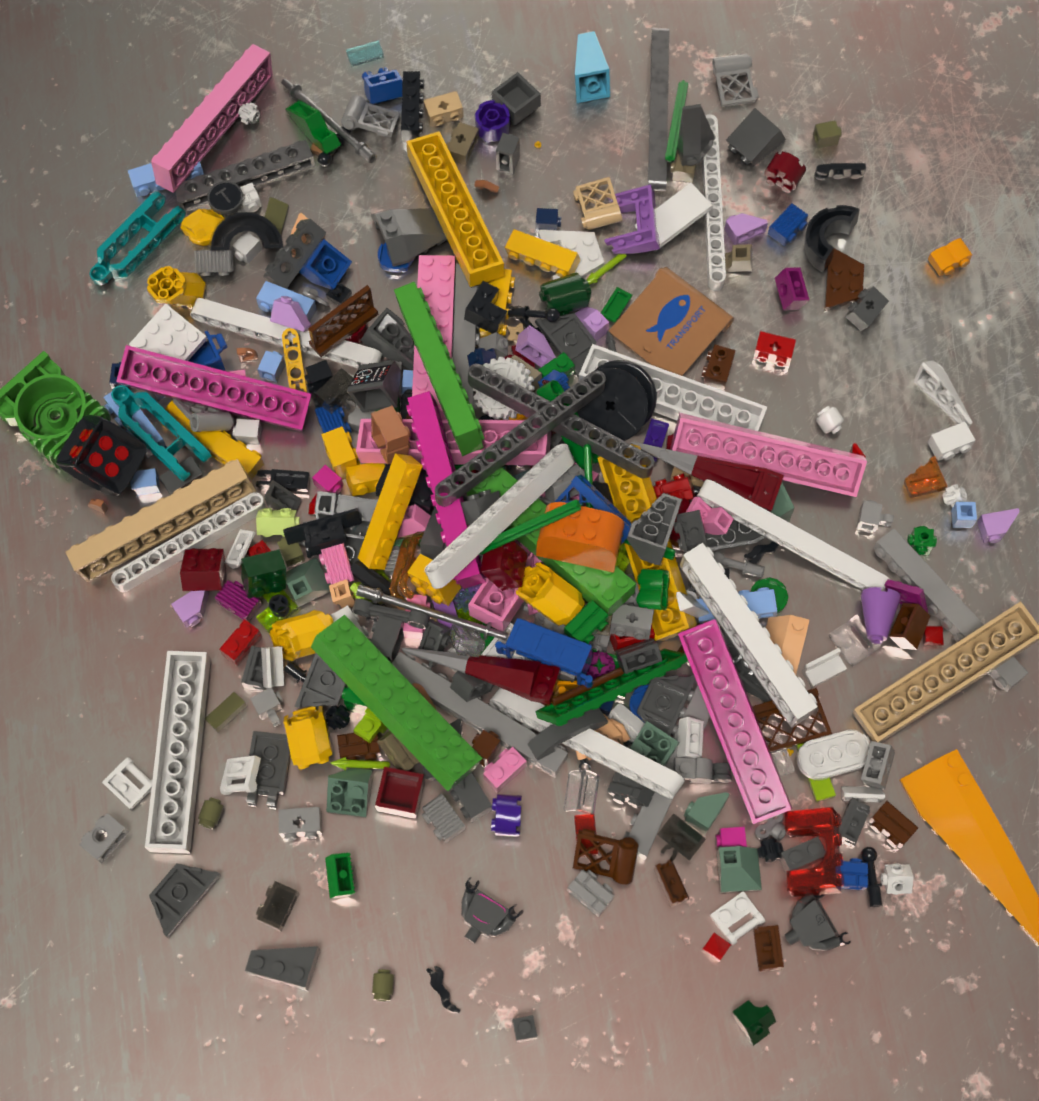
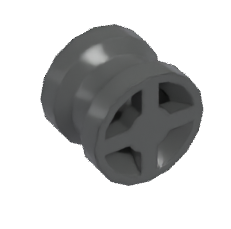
M729 763L713 764V782L729 783L732 781Z

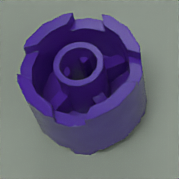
M490 100L479 105L475 113V127L479 128V136L484 142L500 141L503 133L509 134L510 113L505 104L502 105L495 103V100Z
M497 794V798H493L492 810L496 811V819L491 820V831H495V836L520 837V831H516V826L521 827V805L517 804L518 801H522V796Z

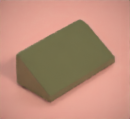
M270 197L264 217L278 229L281 235L289 205Z
M233 692L204 719L219 732L244 710L247 704Z

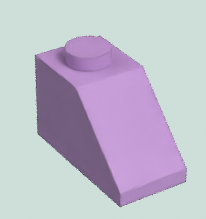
M741 213L730 216L726 220L724 230L732 243L738 245L765 233L768 222L765 219Z
M281 296L274 300L271 322L303 332L311 327L298 302L292 301V298L288 296Z
M586 307L575 313L596 341L607 334L609 321L597 309Z
M529 325L518 334L516 351L538 366L542 367L556 358L545 336Z
M1019 508L981 515L977 524L983 543H997L1001 541L1020 512Z
M191 591L171 604L186 628L197 625L200 619L203 618L209 591Z

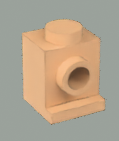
M347 579L329 585L333 603L339 604L341 608L349 606V608L353 607L356 599L353 595L354 592L350 589L351 584Z

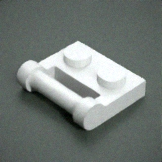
M255 755L227 759L220 786L221 793L223 795H230L232 792H255L257 789L255 781L261 758ZM245 779V783L232 784V780Z
M128 757L102 783L132 810L151 792L152 780L142 773L133 764L134 761ZM125 770L132 773L144 785L141 790L123 774Z
M744 891L710 914L714 923L732 946L738 942L737 940L754 927L757 925L761 926L766 922ZM749 913L753 916L750 921L733 933L728 929Z

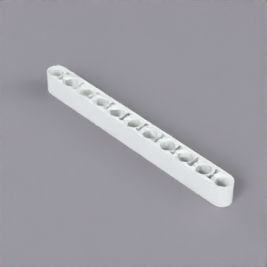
M708 114L706 118L714 133L713 146L702 159L703 196L713 206V209L704 215L708 287L711 290L720 291L724 287L726 269L718 120L714 115Z
M203 298L196 299L190 313L191 318L196 321L283 346V331L290 328L271 322V318ZM296 330L299 335L301 352L320 357L309 345L311 340L309 330L304 332ZM288 333V337H285L290 342V346H286L287 348L291 346L297 347V344L293 345V338L296 336H293L292 333ZM344 340L321 358L359 368L360 365L380 362L382 353L377 349Z
M559 444L549 451L425 567L424 571L434 589L447 585L574 464L575 461L567 444Z
M708 479L704 481L697 497H700L710 507H722L735 521L861 590L871 587H881V591L886 590L884 584L889 579L886 575L722 485Z
M499 688L490 699V703L495 705L499 709L498 711L512 715L516 720L527 724L539 732L552 725V723L537 718L535 711L545 707L541 703L529 701L502 688ZM588 729L562 743L669 799L674 798L684 783L683 777L675 771L592 729Z

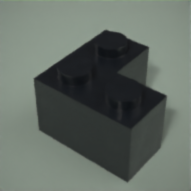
M482 281L466 307L464 320L492 334L499 333L505 323L507 314L506 310L494 305L498 298L499 288Z
M324 360L305 367L307 375H304L309 393H314L315 399H313L315 407L319 408L336 402L338 407H343L342 399L327 361Z

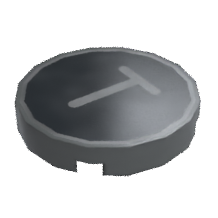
M219 182L208 192L209 206L217 214L230 215L242 207L243 192L233 182Z

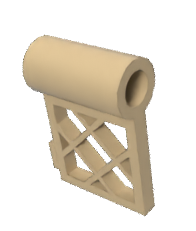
M610 177L576 186V190L573 193L575 200H579L584 215L581 218L583 228H587L589 231L623 221ZM608 184L606 191L598 189L601 185ZM590 190L591 193L585 196L581 194V191ZM595 193L602 195L598 201L592 199ZM606 197L613 200L612 203H602ZM589 202L596 204L594 208L587 210L585 208Z

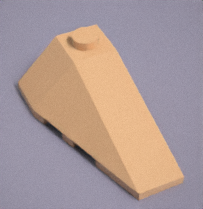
M794 615L770 617L766 625V629L771 636L770 639L773 644L776 643L780 647L781 655L785 661L788 660L792 664L793 672L796 675L809 619Z

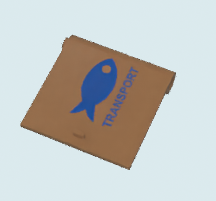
M661 267L656 272V277L610 328L609 332L650 365L683 376L721 331H727L732 325L734 317L668 267Z

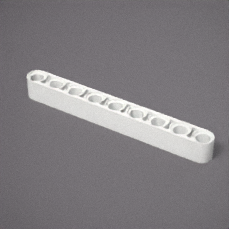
M257 492L251 493L121 567L112 574V583L118 591L127 592L183 560L185 549H202L256 518L258 510L266 508L263 496ZM254 502H260L258 506H252ZM244 511L242 515H236L237 512ZM221 521H227L225 525H219ZM211 530L209 534L203 535L204 531ZM188 540H194L193 543L186 544ZM177 549L174 554H169L171 550ZM155 559H160L157 564H152ZM143 569L141 573L135 574L136 570ZM126 578L124 583L118 584L120 579Z

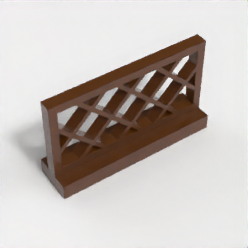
M366 285L308 328L311 338L309 345L320 357L324 356L379 315L378 310L373 304L371 288Z
M817 688L807 690L809 694L811 693L817 700L816 705L818 706L816 716L811 715L808 717L813 720L810 728L797 724L794 726L791 734L780 729L783 721L786 720L773 701L752 706L758 722L763 724L761 730L763 731L764 727L767 726L776 731L772 739L764 736L765 740L769 742L768 748L770 753L832 735L818 698ZM776 716L782 719L779 726L776 727L768 723L769 717ZM815 721L824 726L825 732L818 733L811 730ZM796 727L807 732L804 738L800 739L793 735ZM778 732L789 737L786 743L780 744L774 741Z

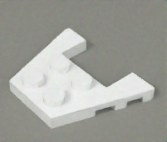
M538 230L540 239L553 244L560 243L562 247L578 253L580 263L575 272L581 277H586L591 272H595L604 266V260L594 232ZM557 275L552 276V280L561 278Z

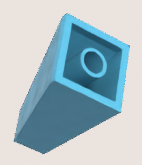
M595 31L578 34L575 63L577 103L610 97V70Z

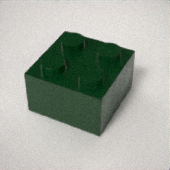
M280 549L241 558V580L248 598H257L264 594L277 593L286 589V565Z

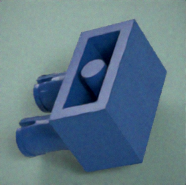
M384 67V70L380 68L378 74L375 75L371 71H368V74L366 72L362 74L365 95L370 104L402 97L403 83L397 69L389 71L387 67Z

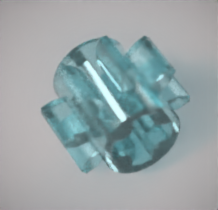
M468 588L465 591H459L458 596L454 597V601L459 602L455 607L458 610L463 608L464 613H467V610H469L468 604L476 593L474 591L469 593ZM467 598L469 601L465 603L463 600Z

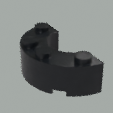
M837 205L836 208L831 209L827 207L816 213L809 221L804 244L805 254L809 262L820 272H825L833 257L834 247L827 242L826 238L835 233L849 235L858 221L859 208L847 205Z
M238 212L225 217L213 230L209 242V250L211 251L229 250L230 242L239 232L251 231L258 235L262 241L263 248H284L278 229L267 218L250 212Z

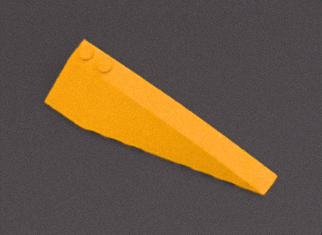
M953 750L901 778L900 782L919 816L947 843L950 850L959 856L961 862L992 892L991 894L995 899L1003 904L1006 911L1015 917L1020 926L1039 945V896L1007 835L958 750Z

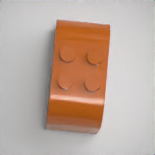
M550 503L546 506L545 513L567 503ZM581 506L580 511L540 529L536 556L614 573L623 536L624 522L613 513Z

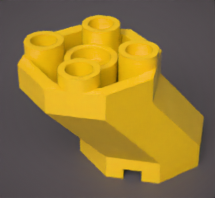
M165 266L151 274L147 280V291L156 303L176 304L177 307H182L183 305L187 306V308H193L197 298H205L204 293L207 286L197 273L179 272L178 269Z
M540 562L536 563V566L533 568L530 566L526 567L522 587L516 590V595L544 615L549 621L558 626L563 624L566 626L585 605L582 593L553 572L548 566Z
M313 610L303 615L273 623L271 626L273 629L270 630L269 634L274 646H282L283 659L294 661L300 657L316 653L311 648L315 636L333 623V619L329 614L325 615L321 611Z
M313 706L293 711V716L290 718L288 715L284 716L283 723L286 729L293 765H297L298 769H305L314 763H327L330 760L329 756L333 755V748L323 706H319L318 710Z

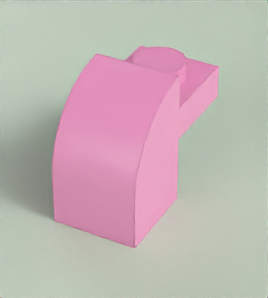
M694 497L686 511L700 510L705 533L712 535L726 534L734 520L722 507L711 508L700 497Z

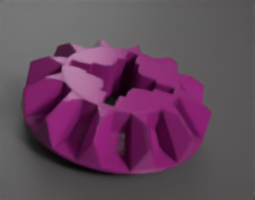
M599 650L593 652L592 662L586 675H590L595 679L615 670L613 657L609 656L607 652L604 653ZM598 659H600L602 665H605V667L601 668L600 673L597 667L593 666L597 664Z

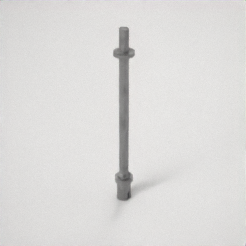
M286 78L281 81V84L289 90L288 94L291 98L297 97L302 102L319 110L324 121L355 148V153L358 156H362L369 164L376 161L377 155L368 148V145L365 142L359 143L301 92V85H293Z
M362 584L358 586L356 596L370 599L373 603L377 604L383 601L411 611H420L429 615V617L483 633L485 640H487L488 635L505 641L508 638L509 633L491 628V622L484 626L386 595L381 591V588L374 589Z

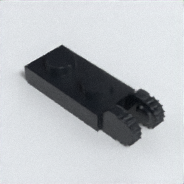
M830 163L817 165L814 178L819 181L826 180L827 178H863L866 164Z
M277 469L258 470L257 476L261 478H270V481H256L255 486L258 488L268 489L271 481L274 480L289 491L308 492L309 472Z

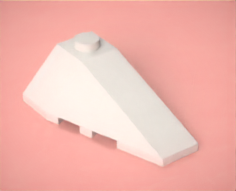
M934 360L922 363L914 382L956 424L965 421L968 428H970L973 422L944 368Z

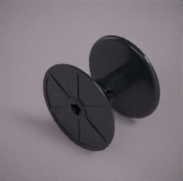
M614 360L604 363L594 370L603 372L606 377L604 391L578 410L577 414L580 418L626 441L633 437L652 417L656 408L657 392L652 378L642 367L630 361Z

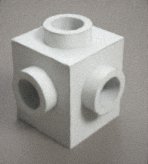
M898 863L885 865L884 873H881V885L885 886L887 894H912L914 876L910 865Z

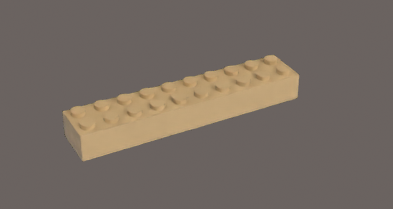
M238 459L231 460L220 469L210 471L207 476L195 479L190 485L175 490L170 496L158 499L155 504L149 507H143L133 516H127L120 523L108 526L105 531L90 536L83 543L73 545L70 550L66 551V555L74 571L86 582H89L257 490Z
M1020 601L853 710V715L870 739L881 743L1039 641V625Z

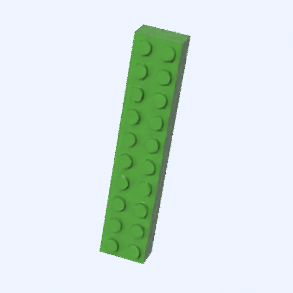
M414 281L394 289L403 318L461 455L464 456L484 448L482 440L485 438L478 418L476 419L473 406L469 403L465 388L463 389L460 376L456 373L453 360L449 357V351L446 344L443 343L442 335L436 327V321L430 313L431 310L424 299L421 287L417 288Z
M501 467L469 490L467 496L490 489L491 492L499 491L501 497L517 480ZM536 499L505 530L512 529L544 514L546 505L541 500ZM540 529L517 539L535 556ZM536 556L553 572L582 593V597L588 603L593 600L609 617L635 592L636 583L617 566L613 573Z
M343 615L315 636L311 648L448 792L478 766L482 757L346 615Z

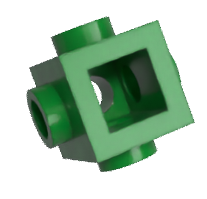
M919 526L917 528L914 527L912 533L908 534L907 543L918 555H929L933 547H936L937 537L934 536V529Z

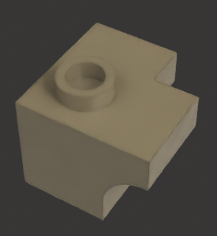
M752 244L732 245V251L725 253L726 272L752 271Z

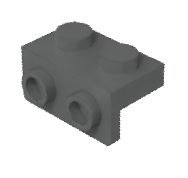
M700 510L677 514V522H674L675 533L680 535V539H678L680 551L683 550L685 554L701 543L708 547Z
M430 619L418 649L444 652L451 639L449 636L451 629ZM431 661L428 664L431 668L437 665V663Z

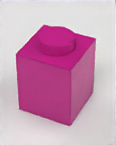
M326 465L312 477L314 485L323 492L339 494L343 488L342 478Z
M745 827L720 828L718 834L715 835L716 847H747Z

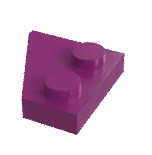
M890 579L884 584L886 592L888 589H892L900 594L899 604H919L928 613L923 589L903 584L900 581Z

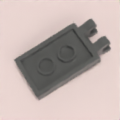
M253 731L249 756L256 755L261 760L255 781L257 789L255 792L248 793L246 802L248 806L256 807L258 795L268 796L266 803L268 808L276 809L278 794L284 795L291 756L287 734Z

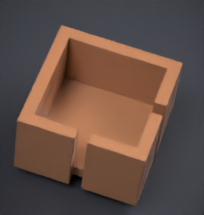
M393 406L371 413V436L378 449H380V453L387 465L392 463L395 453L408 455L410 449L409 437H411L409 428L407 426L404 427L400 413L396 412Z

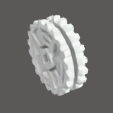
M499 357L498 360L493 358L490 360V364L485 363L483 365L516 384L534 391V386L531 385L534 381L533 377H529L531 372L529 369H524V364L508 357L506 359ZM473 388V391L476 392V395L473 396L474 400L478 401L476 405L478 408H483L482 412L484 414H489L490 417L496 419L502 418L503 420H508L509 417L512 419L516 418L517 411Z

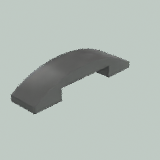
M599 708L584 712L583 716L572 718L563 726H556L554 724L548 726L528 743V747L537 761L555 752L554 747L588 729L595 731L608 724Z

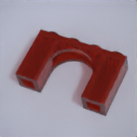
M833 807L785 812V832L791 838L818 836L826 842V854L819 865L811 869L787 871V891L792 897L842 893L841 886H844V876L841 873L840 866H843V856L839 849V846H842V836L838 829V826H841V816Z

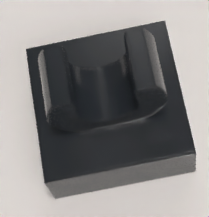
M338 282L334 289L328 291L326 297L332 302L341 305L349 298L352 292L345 285Z

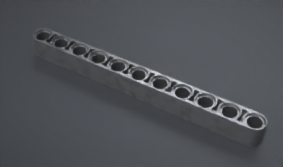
M652 28L648 185L651 184L653 191H666L667 160H665L668 134L669 28Z
M473 364L468 369L469 386L528 418L550 403L545 398L483 365ZM553 414L548 415L549 417H555ZM575 414L552 429V431L582 447L585 444L591 445V452L640 478H648L652 474L654 459L650 454Z
M598 370L589 373L438 483L435 487L436 503L442 507L449 506L602 394L606 381L604 373ZM568 403L570 406H564L563 404ZM553 414L555 417H549L548 415ZM538 425L540 426V428H534L532 426ZM523 436L525 439H518L517 437ZM508 447L510 448V450L505 451L502 450V448ZM492 458V459H494L495 461H493V462H488L487 459ZM472 470H478V471H480V472H478V473H472L471 471H472ZM457 481L464 482L462 485L456 484ZM443 492L448 493L447 496H440L439 494Z

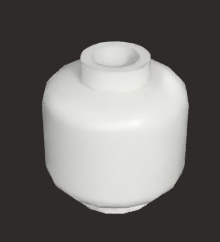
M827 406L817 413L816 422L824 433L832 432L834 434L842 429L841 424L844 422V418L836 407L830 408V406Z

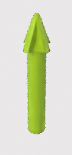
M618 254L595 273L591 272L587 279L588 283H597L601 276L625 259L626 254Z
M346 757L331 762L332 765L346 770V768H390L389 761L346 760Z

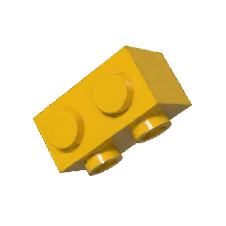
M365 463L346 467V482L351 495L357 496L376 492V485L385 468L384 463Z

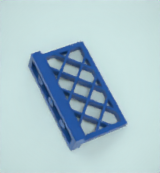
M583 475L575 476L571 481L572 483L555 502L569 503L573 501L570 500V491L575 488L579 492L580 500L578 501L581 506H584L583 503L590 502L593 505V509L607 511L619 516L624 522L622 545L627 539L632 523Z

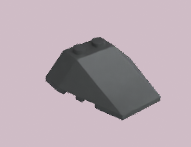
M433 208L388 209L371 214L376 228H380L386 242L387 254L393 267L415 260V256L420 253L425 254L428 252L430 247L438 246L447 241Z
M317 491L315 504L316 519L355 508L358 509L362 523L344 529L347 540L344 544L350 564L352 565L354 562L360 561L357 557L378 500Z

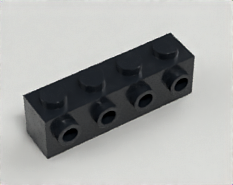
M403 71L402 142L419 138L420 133H423V123H420V119H423L421 104H424V93H421V89H424V78H421L420 71Z

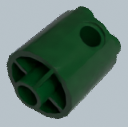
M577 272L543 283L540 286L541 291L539 292L541 301H545L547 307L545 311L549 308H556L560 316L588 307L591 297V288L588 281L583 279Z

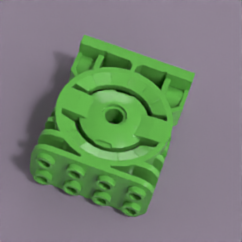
M45 351L41 352L0 389V419L10 426H18L25 439L57 469L60 468L56 461L61 449L75 426L84 416L96 415L111 421V416L107 409L101 406L96 399H93L89 393H86L73 379L65 376L62 369L51 360Z

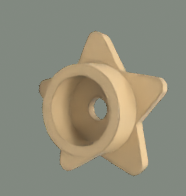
M519 323L516 327L508 326L507 329L510 333L508 341L517 343L518 335L516 333L520 334L524 330L522 323Z

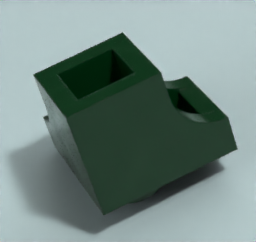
M750 1000L732 1011L736 1023L753 1046L770 1034L768 1028L776 1023L774 1014L768 1005L756 1007Z

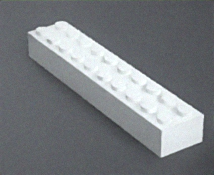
M592 344L579 373L580 381L604 363L614 360L633 362L642 367L654 382L657 392V403L654 412L674 420H678L679 413L759 431L767 411V406Z
M701 543L683 555L679 567L715 619L718 620L719 625L787 723L793 728L813 714L818 707L816 705L817 700L811 693L809 694L806 691L804 681L795 675L792 664L788 660L785 661L781 655L780 647L776 643L773 644L768 630L765 627L762 628L759 624L757 614L754 611H750L745 597L738 594L733 580L727 578L724 574L723 566L713 558L712 550Z
M167 651L145 848L149 852L190 854L211 661L207 652Z

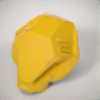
M198 209L183 218L180 229L186 236H189L192 243L200 246H209L213 230L224 218L212 209Z

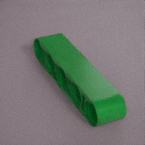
M552 380L537 389V395L550 402L564 392L562 386L556 380ZM568 403L563 404L564 406H570ZM561 436L565 444L568 445L579 467L584 469L583 447ZM591 452L592 465L598 463L597 458L600 456Z

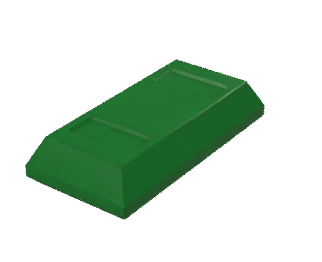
M617 287L602 309L601 314L607 320L616 323L633 295Z

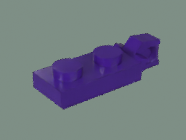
M651 419L643 444L662 448L669 423ZM652 456L654 461L657 462L658 458Z

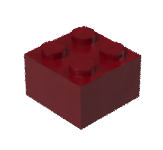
M515 541L507 543L483 554L480 572L502 591L520 588L525 576L527 552Z
M185 549L180 569L182 590H222L226 571L224 549Z
M384 767L375 803L376 810L416 819L425 783L424 774Z

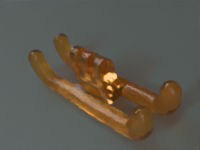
M416 532L412 537L403 539L390 583V594L393 597L404 600V597L398 593V583L405 597L408 599L414 597V593L407 587V580L410 578L407 571L416 560L414 557L416 546L419 545V539H422L424 532Z

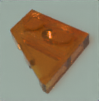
M931 457L928 463L916 469L915 473L910 474L904 479V485L910 498L944 491L947 488L935 457Z

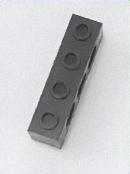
M311 219L301 220L297 224L295 233L286 239L287 244L276 253L274 262H271L266 267V273L263 277L269 282L287 289L327 232ZM303 234L306 236L305 243L301 240ZM292 249H295L296 256L294 258L291 255ZM282 263H284L286 266V270L284 272H282L281 270Z

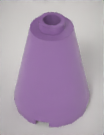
M881 587L866 588L861 593V602L867 638L874 644H882L888 638L900 602V594L892 589H888L887 592L881 591Z

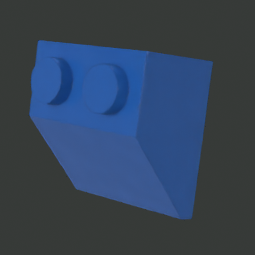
M323 239L302 266L299 273L310 282L332 290L336 287L352 261Z

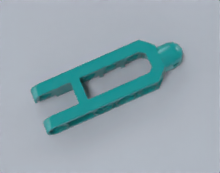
M158 191L153 192L97 249L98 262L91 268L89 273L93 283L101 286L108 283L112 277L114 279L127 278L182 222L186 211L177 206L156 223L152 218L164 206L166 197ZM142 228L149 232L132 251L128 252V255L120 263L110 265V260Z
M123 385L117 386L112 390L111 396L119 407L118 417L121 419L122 425L143 442L147 449L181 481L184 482L191 474L184 470L173 455L184 445L204 463L212 457L210 452L147 392L133 393ZM147 409L177 439L166 449L163 446H159L150 433L147 434L137 421L134 422L132 420V416L137 411Z

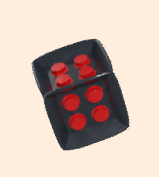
M86 415L71 432L59 453L56 464L84 484L104 494L118 496L125 490L145 457L147 446L116 424L100 416Z

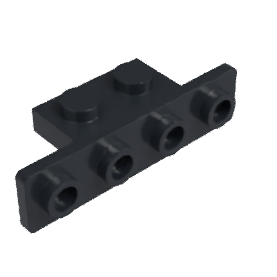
M355 508L283 529V533L288 545L306 540L309 552L311 553L346 543L344 529L359 525L362 521L358 509Z

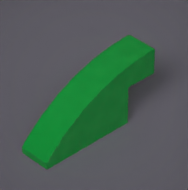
M300 100L285 108L299 129L324 153L327 154L341 145L336 133L328 129L319 110Z

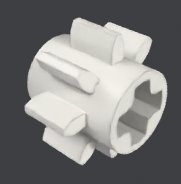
M250 102V104L241 105L238 112L242 118L241 122L248 125L259 120L260 112L256 104Z
M958 484L945 488L947 492L943 493V500L947 506L951 505L953 508L956 502L967 500L965 489L963 487L959 488Z

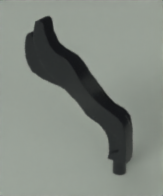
M774 541L768 545H757L750 553L745 554L744 558L752 559L749 562L758 564L763 555L775 553L776 549L781 545Z
M434 966L436 972L427 968L426 971L430 975V985L440 995L442 1006L452 1012L459 1013L461 1009L456 1008L455 1005L450 1003V994L442 984L443 970L438 966Z

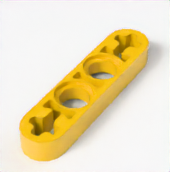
M288 328L282 333V342L289 388L297 390L296 384L292 385V382L303 380V383H299L301 390L307 393L299 335L296 330ZM288 333L296 336L293 338V345L297 344V347L291 346L286 348V346H290L289 340L285 339V337H288ZM295 350L298 352L296 360L288 358L290 351ZM296 368L301 371L299 378L291 376L293 369Z

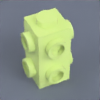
M263 508L258 510L256 515L257 535H263L264 537H271L273 535L285 537L283 529L300 525V517H297V511L290 508H282L280 510Z

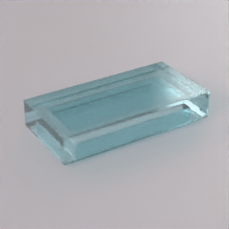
M379 40L346 50L351 67L384 58Z

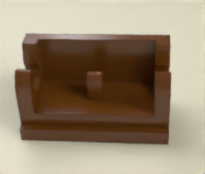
M670 859L664 864L655 865L654 871L670 907L689 900V896L673 861Z
M779 925L753 929L758 971L782 970L784 963Z

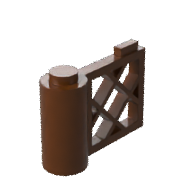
M583 828V831L579 830L573 868L583 869L586 872L590 870L594 874L613 878L619 884H630L633 882L639 844L631 837L617 840L596 835L595 831ZM582 838L590 840L593 846L586 849L582 843ZM601 845H613V850L606 854ZM597 849L602 857L595 860L589 852ZM586 855L591 863L586 865L578 862L580 857ZM606 860L610 869H603L598 863Z

